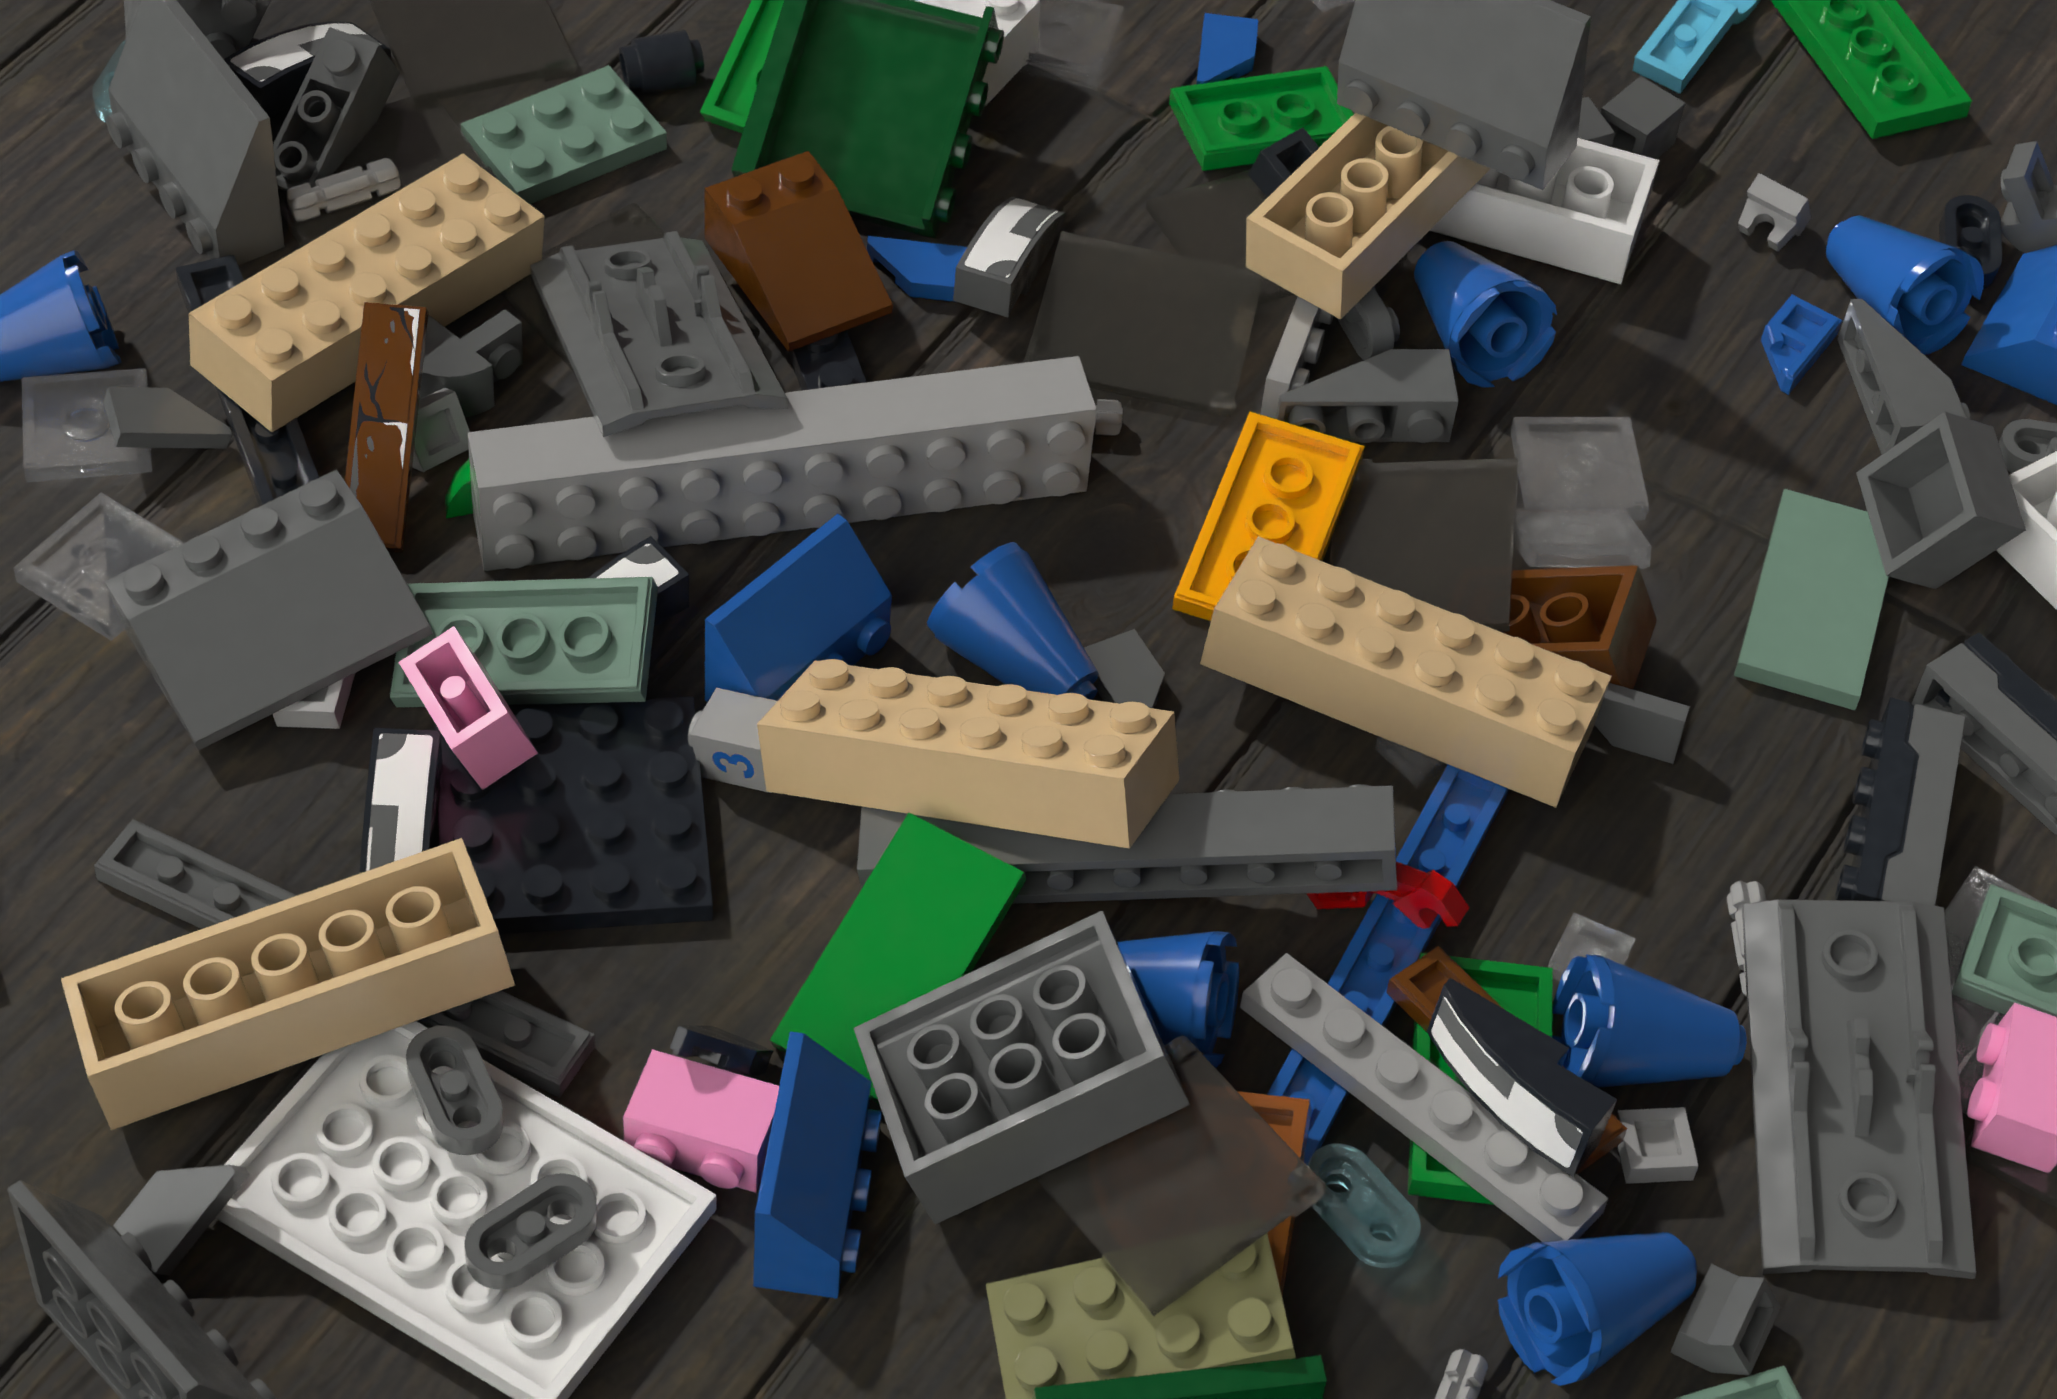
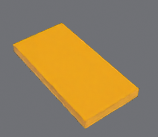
M1249 412L1175 592L1172 609L1211 621L1215 606L1258 536L1274 543L1286 545L1297 552L1323 561L1362 461L1364 446Z

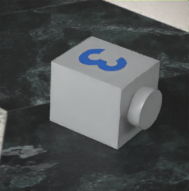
M720 688L715 689L704 710L694 715L688 733L689 746L693 747L696 760L700 761L702 778L767 792L757 723L775 705L776 700Z

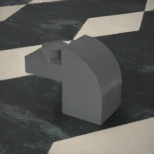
M2037 141L2015 144L2007 169H2004L2001 173V190L2004 199L2008 202L2001 219V232L2014 247L2028 253L2057 245V185H2054Z
M503 310L459 339L428 315L420 399L442 388H447L456 392L464 417L474 416L495 406L493 383L499 379L509 377L517 367L523 364L521 321L507 310Z

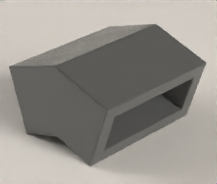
M1711 1264L1683 1321L1670 1353L1711 1373L1750 1375L1781 1309L1765 1278L1737 1276Z

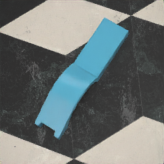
M1678 0L1635 56L1633 71L1680 94L1732 24L1744 21L1756 8L1760 0Z

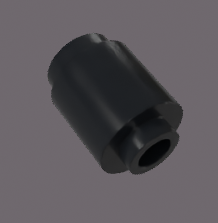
M686 30L634 38L631 40V45L619 47V60L623 81L631 91L640 90L642 95L695 86L696 74L704 72V59L698 39L689 40Z

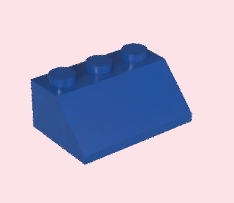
M2057 245L2024 253L2021 256L1962 362V365L2057 405Z
M836 514L705 619V701L707 703L716 688L778 701L815 660L837 659L853 666L866 654L869 656L874 655L885 645L891 633L892 595L850 524L841 515Z
M790 1031L755 1211L753 1287L838 1299L842 1271L856 1273L862 1230L850 1229L853 1210L866 1212L872 1170L862 1169L861 1162L863 1151H877L882 1111L870 1109L871 1081L804 1033Z

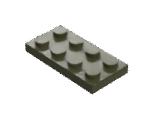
M1265 1221L986 1284L1006 1399H1033L1035 1387L1296 1358Z

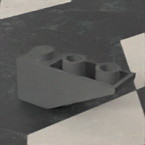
M331 27L328 28L273 144L277 186L279 189L288 191L290 188L309 183L311 188L315 187V181L332 175L377 123L400 74V71L380 44Z
M1390 349L1281 394L1279 396L1276 419L1349 442H1449L1458 406V396L1449 349Z

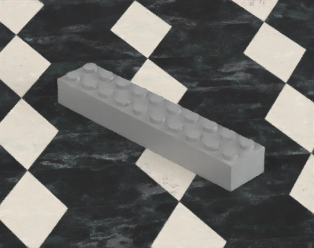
M1079 356L787 392L785 395L787 397L788 409L747 408L745 404L646 419L642 425L606 437L602 436L594 417L468 432L473 518L484 571L504 568L515 569L527 565L565 560H582L587 557L624 553L650 536L662 547L703 544L723 539L753 535L764 536L770 533L814 527L820 528L836 514L841 515L848 523L1086 492L1097 409Z

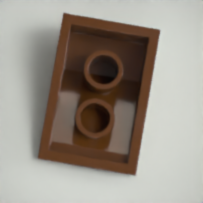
M809 151L705 188V240L788 352L892 313L893 304L837 187Z
M1639 565L1464 572L1449 609L1451 613L1463 615L1469 620L1509 636L1521 638L1532 645L1557 655L1582 662L1590 668L1611 675L1610 683L1629 689H1634L1657 623Z

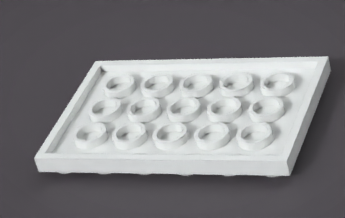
M417 1021L323 1054L224 1164L245 1167L250 1175L217 1215L216 1219L513 1399H568L716 1211L717 1195L484 1060L483 1062L502 1102L503 1130L501 1136L492 1147L478 1154L458 1155L445 1150L436 1141L408 1078L407 1048L417 1034L428 1029ZM441 1066L432 1072L445 1074L448 1071H452L453 1068ZM464 1121L458 1124L457 1127L470 1128L478 1125V1123ZM559 1173L575 1175L592 1187L597 1199V1225L592 1236L585 1243L521 1285L510 1289L499 1290L485 1287L475 1281L470 1275L466 1266L464 1242L469 1228L479 1218L548 1175ZM560 1214L552 1217L550 1221L555 1224H566L573 1218ZM498 1253L491 1260L505 1262L511 1260L514 1256L509 1253Z

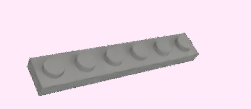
M1285 953L1243 992L1240 1005L1242 1010L1542 1242L1579 1239L1604 1213L1608 1197L1579 1175L1575 1174L1574 1177H1571L1534 1152L1501 1125L1469 1091L1289 954Z

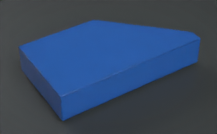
M1204 13L1196 84L1218 82L1230 76L1233 79H1237L1253 70L1259 19Z
M868 236L867 251L872 262L875 264L880 262L895 276V283L910 297L953 301L956 266L967 247Z
M1794 295L1788 298L1765 326L1761 338L1780 390L1788 395L1838 335L1842 323L1841 319Z

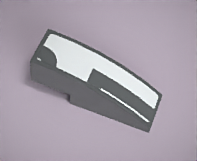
M1013 196L1003 201L981 225L957 264L953 301L1009 317L1020 294L1027 296L1065 222L1066 212Z

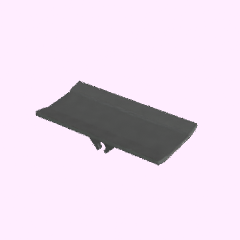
M677 231L665 232L664 238L582 250H574L573 246L561 247L560 253L530 265L533 281L603 437L642 425L646 419L744 404L747 408L788 409L787 397L703 240L681 238Z
M1770 900L1743 904L1742 921L1762 1274L1809 1272L1811 1270L1927 1272L1929 1275L1975 1279L1976 1264L1944 907L1916 902Z

